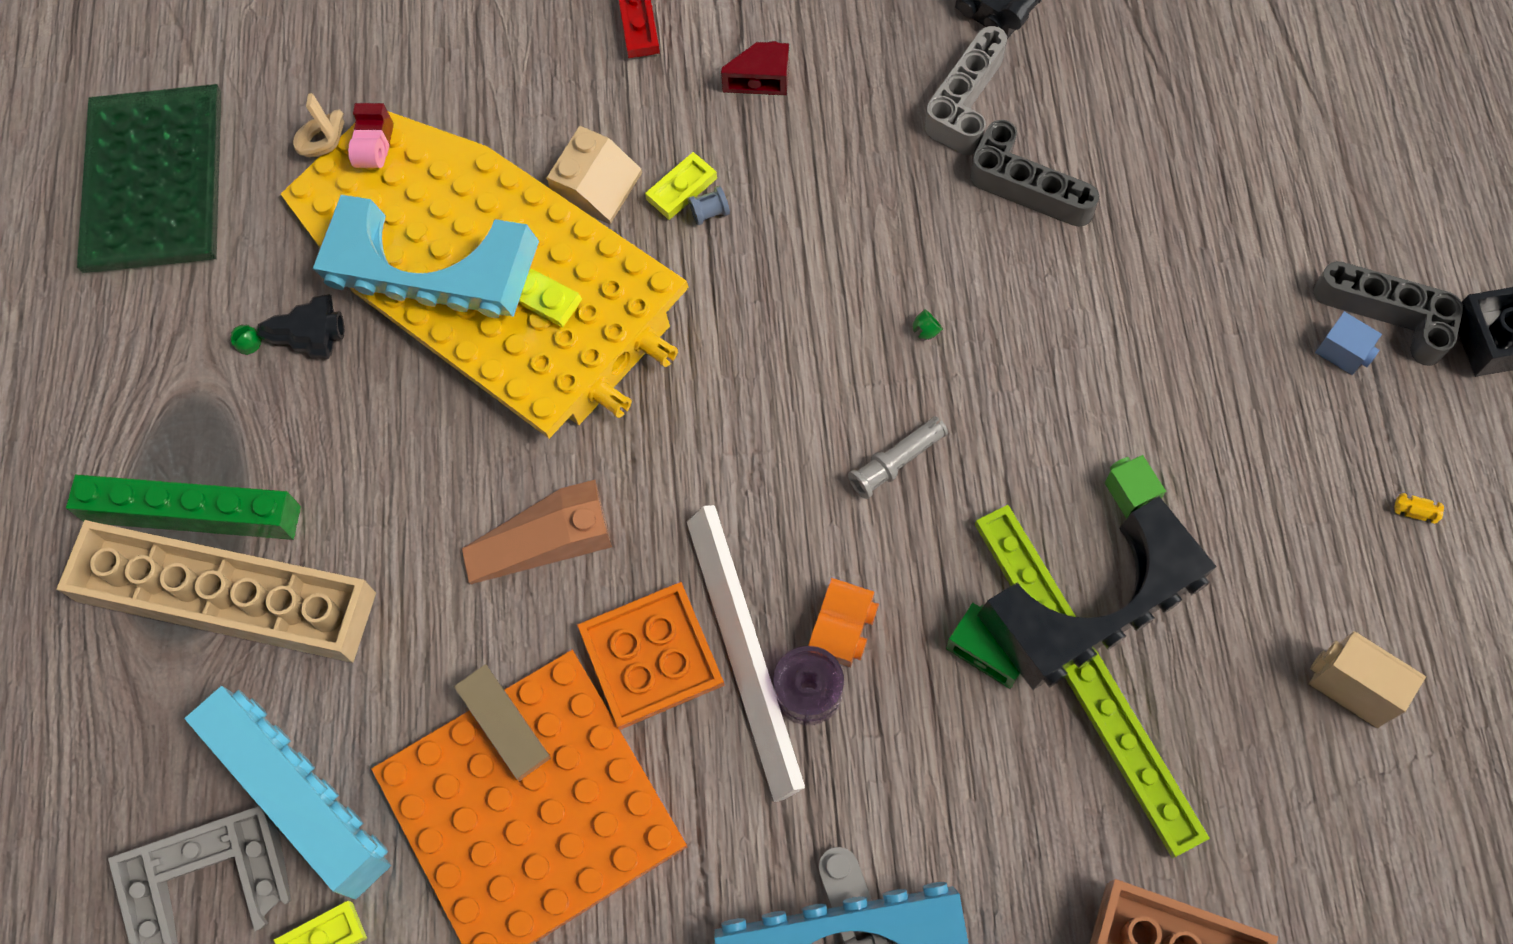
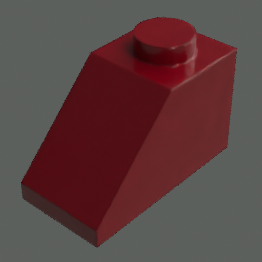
M776 41L756 42L721 68L723 93L787 96L790 64L789 43H779Z

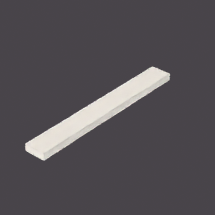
M714 505L703 506L687 521V525L774 802L785 800L804 789L805 785Z

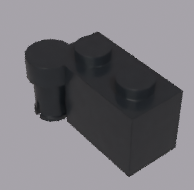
M956 0L955 8L964 16L974 19L985 27L996 26L1001 28L1006 33L1008 39L1015 30L1020 29L1029 18V13L1041 0Z

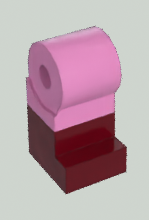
M355 103L353 115L356 121L353 137L349 142L348 149L351 165L354 168H382L388 154L394 123L384 103Z

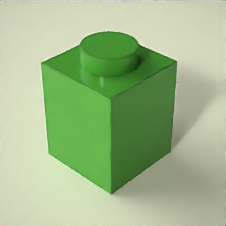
M1144 455L1133 460L1125 457L1115 462L1110 467L1111 471L1105 481L1106 487L1126 519L1132 512L1158 496L1162 499L1166 493V490Z

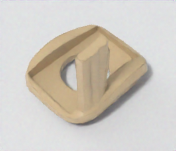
M310 93L307 97L306 108L314 119L308 121L296 132L293 141L296 153L309 158L334 150L339 143L341 131L345 123L343 119L344 113L340 109L326 115L315 96ZM320 131H323L326 136L320 141L310 142Z

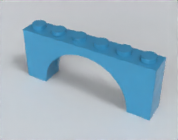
M946 882L926 884L923 886L922 892L907 894L906 889L887 891L883 893V899L867 901V897L864 896L852 897L843 900V906L827 909L826 904H813L802 908L803 913L786 916L785 911L770 912L762 915V921L746 923L744 918L731 919L722 922V928L715 929L714 932L715 944H812L828 935L848 931L874 933L893 940L898 944L969 943L960 894L954 886L948 887Z

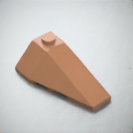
M596 480L560 488L462 548L469 583L474 584L611 548L612 544Z

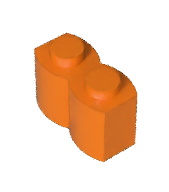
M831 578L809 641L808 654L850 668L854 658L861 660L868 640L861 637L865 624L873 625L879 607L878 603L873 602L875 592Z

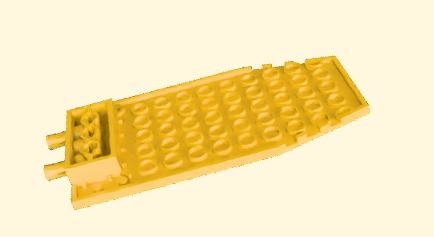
M388 111L394 126L388 154L382 168H354L351 165L348 149L349 142L353 137L354 123L340 137L339 143L334 150L317 158L281 193L285 202L312 236L319 248H321L340 195L371 199L386 215L382 231V243L389 265L412 273L435 272L460 262L482 243L495 219L527 224L539 240L530 268L578 292L582 298V301L563 328L530 311L519 303L514 317L499 315L498 318H492L483 315L477 310L468 309L467 312H459L444 304L436 303V306L432 307L421 304L411 298L398 301L383 293L375 292L374 295H366L354 288L350 289L548 439L553 436L568 418L577 425H580L598 404L608 409L617 418L624 416L625 414L620 408L627 412L632 400L614 388L645 353L658 361L663 367L671 364L666 359L667 357L674 361L677 356L678 349L660 337L670 327L666 312L689 288L687 281L488 146Z

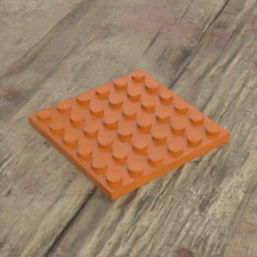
M573 649L505 689L509 698L551 757V759L522 780L518 781L470 710L371 768L461 944H534L688 847Z

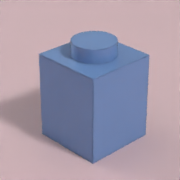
M1344 311L1315 353L1353 375L1361 364L1367 368L1380 350L1375 347V344L1382 334Z

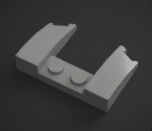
M260 806L108 858L129 944H178L167 881L234 857L254 931L263 929L268 924L264 916L280 900L284 904H288L291 901L278 829Z

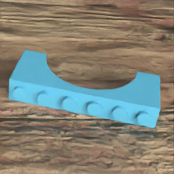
M340 195L313 266V270L324 279L323 282L327 286L337 290H344V287H350L366 295H374L375 292L383 293L398 301L411 298L421 304L432 307L439 303L459 312H467L468 309H472L492 318H498L499 315L514 317L539 243L538 238L527 224L495 219L482 243L460 262L435 272L412 273L389 265L382 243V231L386 215L371 199Z

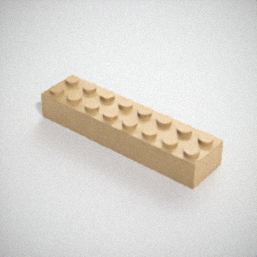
M87 520L83 522L57 586L58 591L79 603L351 663L354 662L376 592L363 579Z

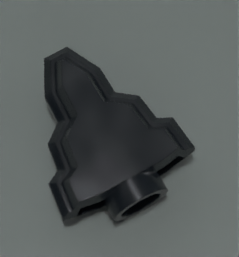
M330 294L312 297L309 303L296 305L289 314L274 315L259 323L257 327V336L275 345L290 344L295 352H308L311 358L329 359L332 356L334 340H342L345 333L342 313L340 311L334 312L332 296Z

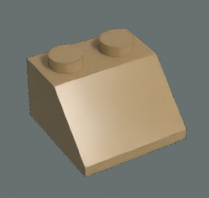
M579 126L548 174L547 180L551 190L587 214L611 224L641 176L642 169L608 137Z

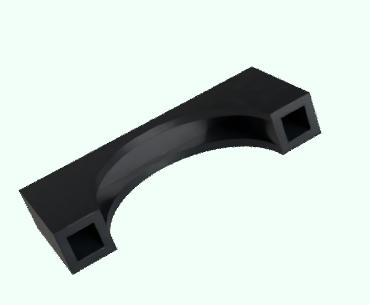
M1160 496L1132 512L1119 528L1131 548L1136 568L1135 588L1128 605L1124 608L1101 617L1082 618L1068 616L1042 605L1032 598L1017 582L987 600L977 616L1032 690L1044 683L1049 688L1054 686L1068 675L1065 669L1073 664L1078 669L1085 666L1097 656L1095 650L1104 645L1107 650L1111 649L1126 637L1124 631L1131 627L1135 631H1139L1155 618L1152 613L1159 609L1163 613L1170 611L1182 601L1180 595L1188 591L1192 596L1210 583L1206 577L1217 566Z

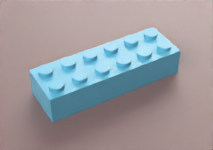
M220 686L184 719L333 892L356 900L392 866L384 857L388 853L387 848L374 835L369 836L363 829H359L364 824L359 816L351 808H345L340 802L335 801L339 796L336 790L326 780H320L311 772L315 769L313 764L301 752L296 753L288 745L291 742L289 737L277 725L273 726L264 718L268 714L253 698L249 699L239 689L233 693Z

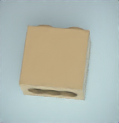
M1353 631L1341 642L1335 640L1326 652L1323 650L1317 656L1310 668L1315 674L1310 680L1309 685L1369 724L1379 728L1406 712L1426 676Z

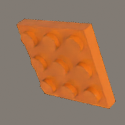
M682 582L577 624L619 730L725 686Z

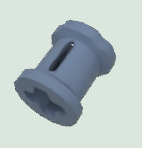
M721 186L715 187L714 191L696 198L694 196L688 197V203L697 225L703 224L704 220L720 214L724 216L730 214L729 205Z

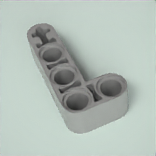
M988 26L977 34L927 105L925 131L927 135L964 155L974 154L984 136L986 121L980 113L972 110L971 107L1003 62L1007 35L1001 28Z

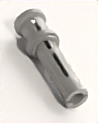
M933 416L928 422L887 452L875 453L872 455L871 461L858 471H850L848 479L854 490L862 498L869 499L873 495L872 491L886 481L892 482L896 479L900 468L942 437L948 435V430L943 421L941 420L936 424L939 418Z

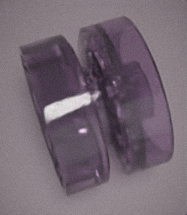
M802 646L789 651L778 662L774 672L773 683L774 692L783 715L801 725H817L827 721L837 712L843 698L844 674L838 660L831 653L815 646ZM805 683V684H811V685H812L813 683H815V684H816V688L813 689L812 687H811V688L805 687V688L803 689V688H802V684Z

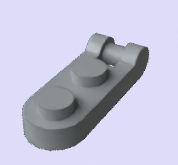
M834 847L827 850L820 858L819 872L831 908L843 906L842 901L852 897L864 896L867 897V901H872L854 854L842 847ZM853 931L840 932L844 944H888L886 937L874 933L856 940Z

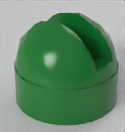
M926 309L917 315L912 325L913 332L922 329L923 332L918 336L922 340H930L943 330L937 319Z
M241 324L231 331V344L240 354H252L261 346V338L257 336L255 328Z

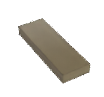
M486 664L454 686L518 781L551 759Z

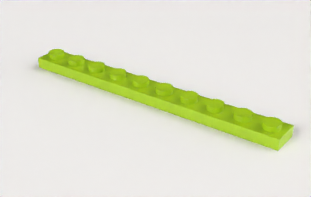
M1009 505L976 520L975 527L1010 586L1018 582L1032 598L1042 605L1058 613L1076 617ZM1095 650L1097 656L1085 666L1078 669L1073 664L1065 669L1068 673L1065 679L1173 859L1209 840L1210 837L1097 650Z

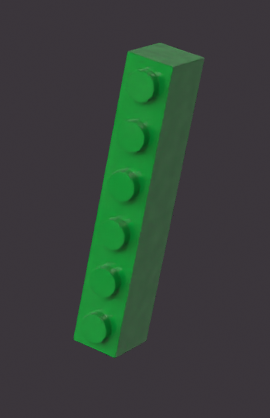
M75 474L66 509L83 522L87 520L116 526L294 540L301 506L288 491Z

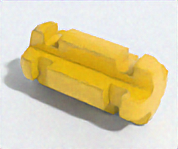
M1401 493L1396 498L1394 512L1399 515L1401 512H1405V516L1422 521H1427L1428 518L1431 519V523L1435 524L1443 517L1444 505L1440 502L1434 505L1433 500L1413 495L1411 498H1407L1406 493Z

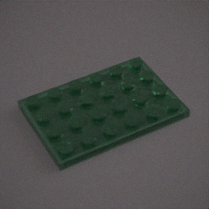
M217 84L88 97L77 268L82 273L217 259L222 91Z

